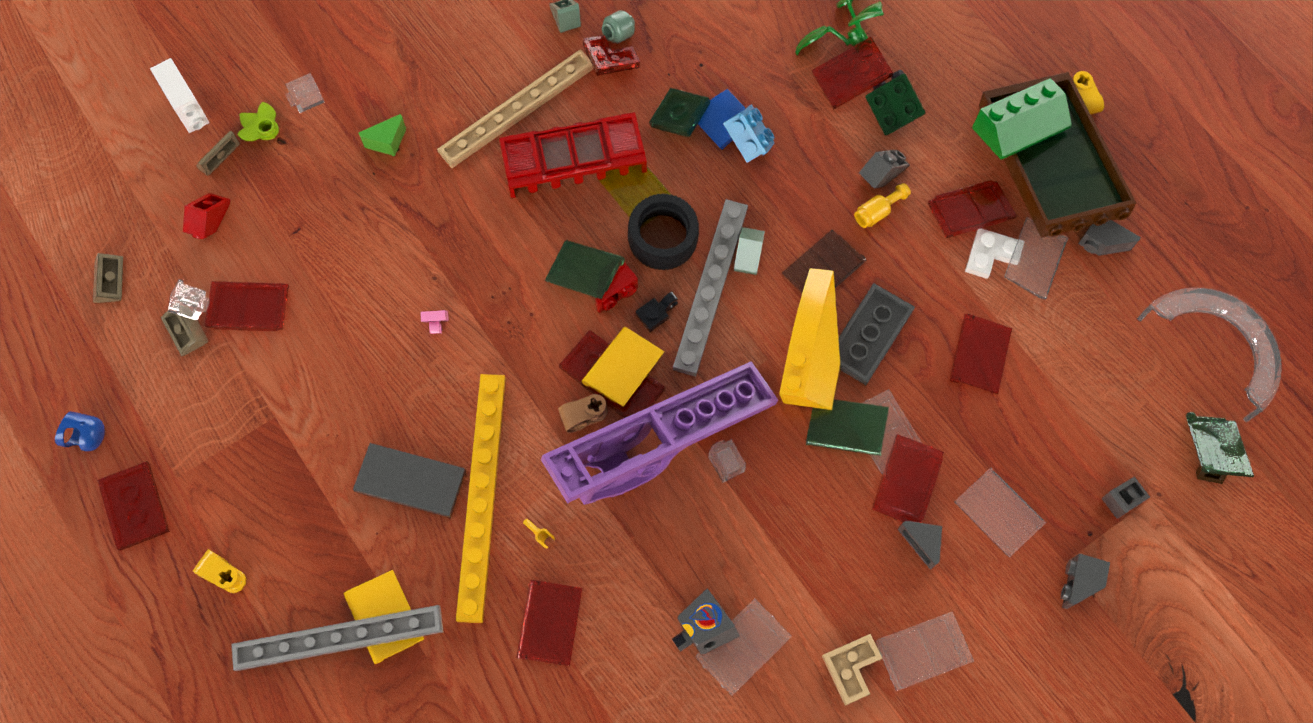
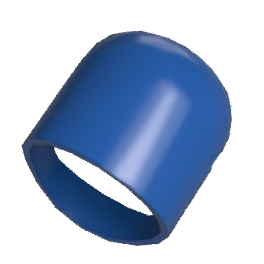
M70 411L64 416L57 429L55 443L62 447L79 445L81 451H93L103 442L105 436L104 424L95 416ZM67 428H74L71 438L68 442L64 443L65 430Z

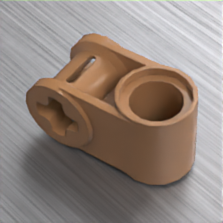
M592 394L577 401L568 402L558 408L567 433L579 431L586 426L604 420L608 412L605 399L598 394ZM597 404L599 408L598 412L594 411L592 407L593 405Z

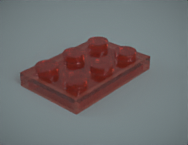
M872 37L811 70L833 110L893 76V71Z

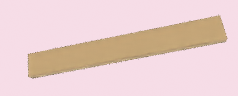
M581 49L439 147L437 149L438 153L451 168L455 167L595 68V64Z

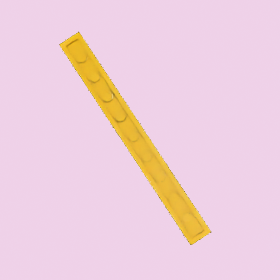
M480 374L456 613L457 622L483 623L506 382L505 375Z

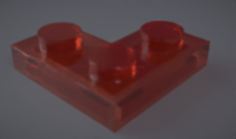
M605 35L583 39V47L597 76L638 69L640 67V60L633 46L611 50Z

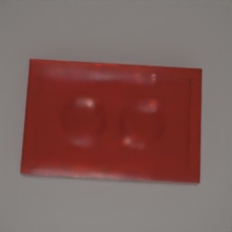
M147 461L97 480L117 550L127 549L170 532L151 466Z

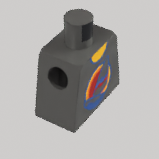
M706 589L678 615L677 619L683 631L673 637L672 641L680 652L694 644L700 654H705L738 638L739 633L709 589Z

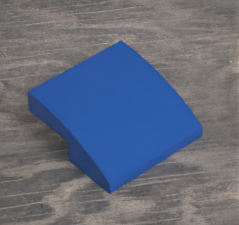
M726 89L703 105L691 117L723 150L733 141L723 123L743 111L745 107Z

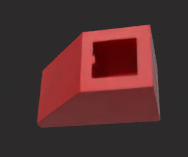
M622 257L601 270L595 300L598 313L612 309L617 304V301L623 297L628 298L632 296L638 288V278Z

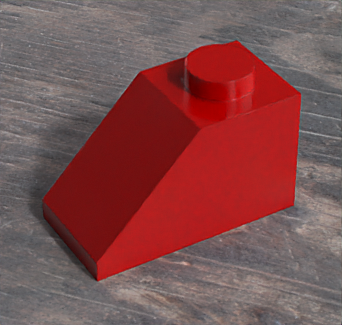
M208 193L185 205L183 232L191 234L196 239H205L217 232L231 199Z

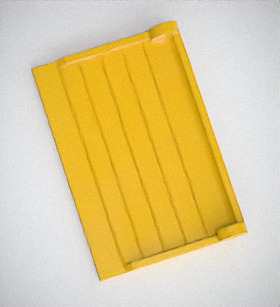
M623 327L583 378L582 383L624 407L665 351L627 327Z
M393 570L343 593L355 620L411 610ZM421 636L368 646L367 648L374 664H378L384 659L425 639Z

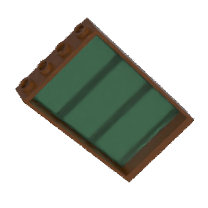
M1069 72L982 93L979 103L980 109L1049 78L1066 93L1072 126L1061 133L1004 158L1041 238L1047 236L1056 237L1063 232L1072 230L1079 231L1092 224L1100 226L1108 220H1124L1131 215L1136 201Z

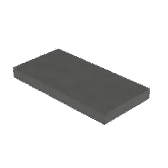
M873 283L839 336L840 370L867 385L915 307Z
M370 443L353 490L357 493L451 518L466 469Z

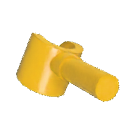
M528 519L523 521V524L534 532L536 541L544 548H549L544 544L548 537L555 541L554 535L547 529L538 528Z

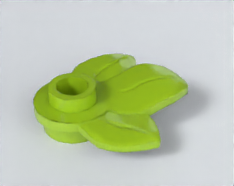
M262 102L257 113L239 114L240 122L244 128L237 135L242 140H271L278 135L279 126L275 121L276 112L268 103Z

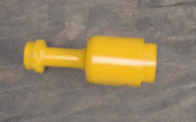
M905 183L897 185L895 191L887 197L882 195L874 196L857 208V211L854 213L857 223L863 228L872 227L890 214V205L900 198L903 200L908 198L911 194L910 188Z

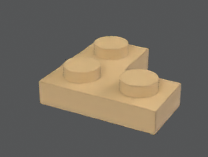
M871 634L822 655L845 706L870 695L859 669L882 659Z

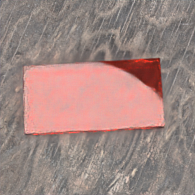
M589 330L559 364V368L592 394L601 395L605 399L606 404L623 418L651 407L665 391V386L649 374L624 407L582 383L583 378L610 345Z

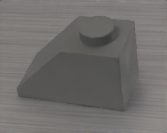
M1108 220L1100 226H1095V224L1089 226L1078 244L1083 246L1086 251L1101 256L1131 251L1141 237L1116 222Z

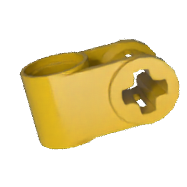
M1085 71L1077 72L1073 77V82L1091 115L1102 112L1104 100L1094 83L1093 77Z
M207 549L192 570L198 576L230 593L241 591L246 584V576L242 571L209 549ZM230 576L233 578L231 582L228 581Z

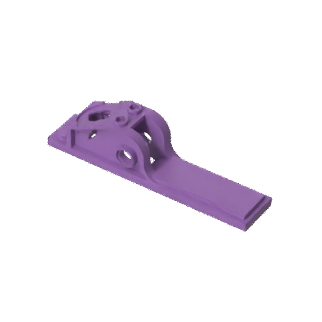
M751 361L542 455L541 461L567 503L580 498L583 504L586 505L600 499L624 494L645 484L665 470L671 460L686 447L776 405L778 399ZM653 428L662 444L644 455L639 454L629 459L625 452L642 442ZM585 467L598 468L601 470V473L591 477Z

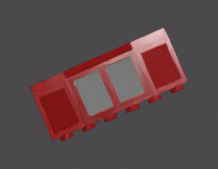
M635 112L599 118L586 123L577 122L570 126H556L549 130L531 131L499 138L511 198H516L514 191L516 188L528 186L529 192L535 193L538 191L537 184L551 182V187L557 189L561 186L560 180L573 178L575 184L583 183V175L596 173L598 180H603L606 178V171L619 169L620 175L624 176L629 173V167L641 165L642 173L647 172V160Z

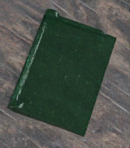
M566 240L545 281L602 299L619 266L624 264L625 258Z
M834 399L832 410L813 408L806 445L881 456L889 407Z
M1188 412L1185 415L1202 472L1254 477L1236 421L1226 420L1225 418L1196 416L1194 412Z

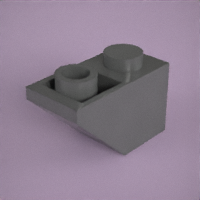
M898 150L879 151L871 157L859 174L876 189L886 186L906 170L910 164L905 161V155Z
M1080 553L1069 560L1065 570V574L1068 575L1067 584H1064L1061 591V599L1064 600L1062 608L1068 609L1104 589L1107 583L1110 562Z

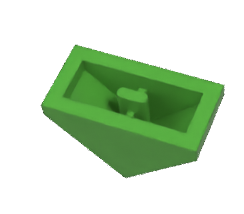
M401 114L359 132V136L365 148L395 156L405 134L406 126Z

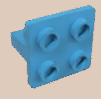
M752 105L747 106L743 111L723 123L747 163L761 154H767L775 144L773 141L775 137L772 131L764 126L761 121L763 117L760 111Z

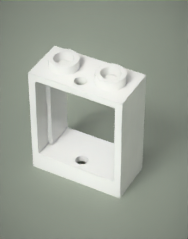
M171 58L150 68L189 133L199 130L204 125L210 123Z

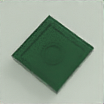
M670 88L649 121V124L652 128L690 137L711 103L709 97Z

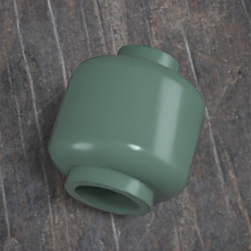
M619 10L603 20L602 33L612 43L618 44L632 37L635 32L634 18L626 11Z

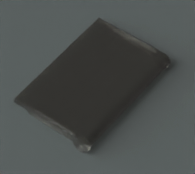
M831 230L784 270L782 274L803 293L810 268L834 271L836 288L867 260L864 255L859 254L840 235Z

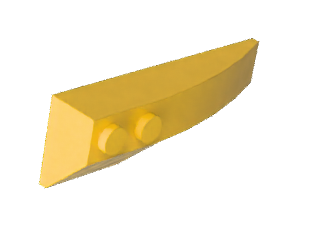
M812 268L809 270L792 331L779 393L785 404L832 410L841 365L834 271Z

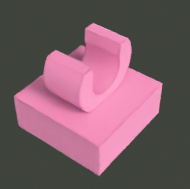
M448 311L421 312V322H429L430 333H442L441 321H449Z

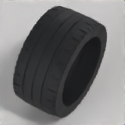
M668 194L649 196L639 202L631 213L628 222L629 246L634 256L647 267L658 270L677 268L692 256L698 243L699 223L694 209L691 208V205L680 197ZM669 216L680 221L686 228V238L682 243L673 248H655L647 244L641 237V226L652 217Z

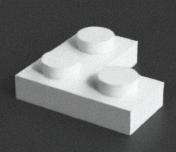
M978 227L965 272L988 279L994 259L1017 265L1024 241Z

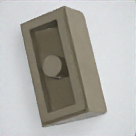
M230 130L198 162L196 167L207 176L210 175L239 146L240 143L234 133Z
M97 254L94 265L93 303L121 301L123 256Z
M175 303L161 317L181 356L187 355L208 342L203 329L188 304Z

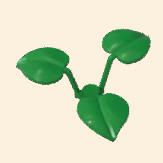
M840 0L837 3V8L847 4L852 16L848 26L850 27L854 24L856 26L847 33L848 39L831 26L826 27L824 25L802 38L796 47V55L798 56L800 50L818 40L827 32L836 35L845 42L846 46L851 44L857 54L864 52L872 45V42L861 27L860 21L883 16L881 1L868 6L856 16L852 7L853 0Z

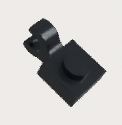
M673 292L668 293L659 303L653 298L636 310L635 314L647 330L651 332L669 319V315L666 312L678 305V298Z

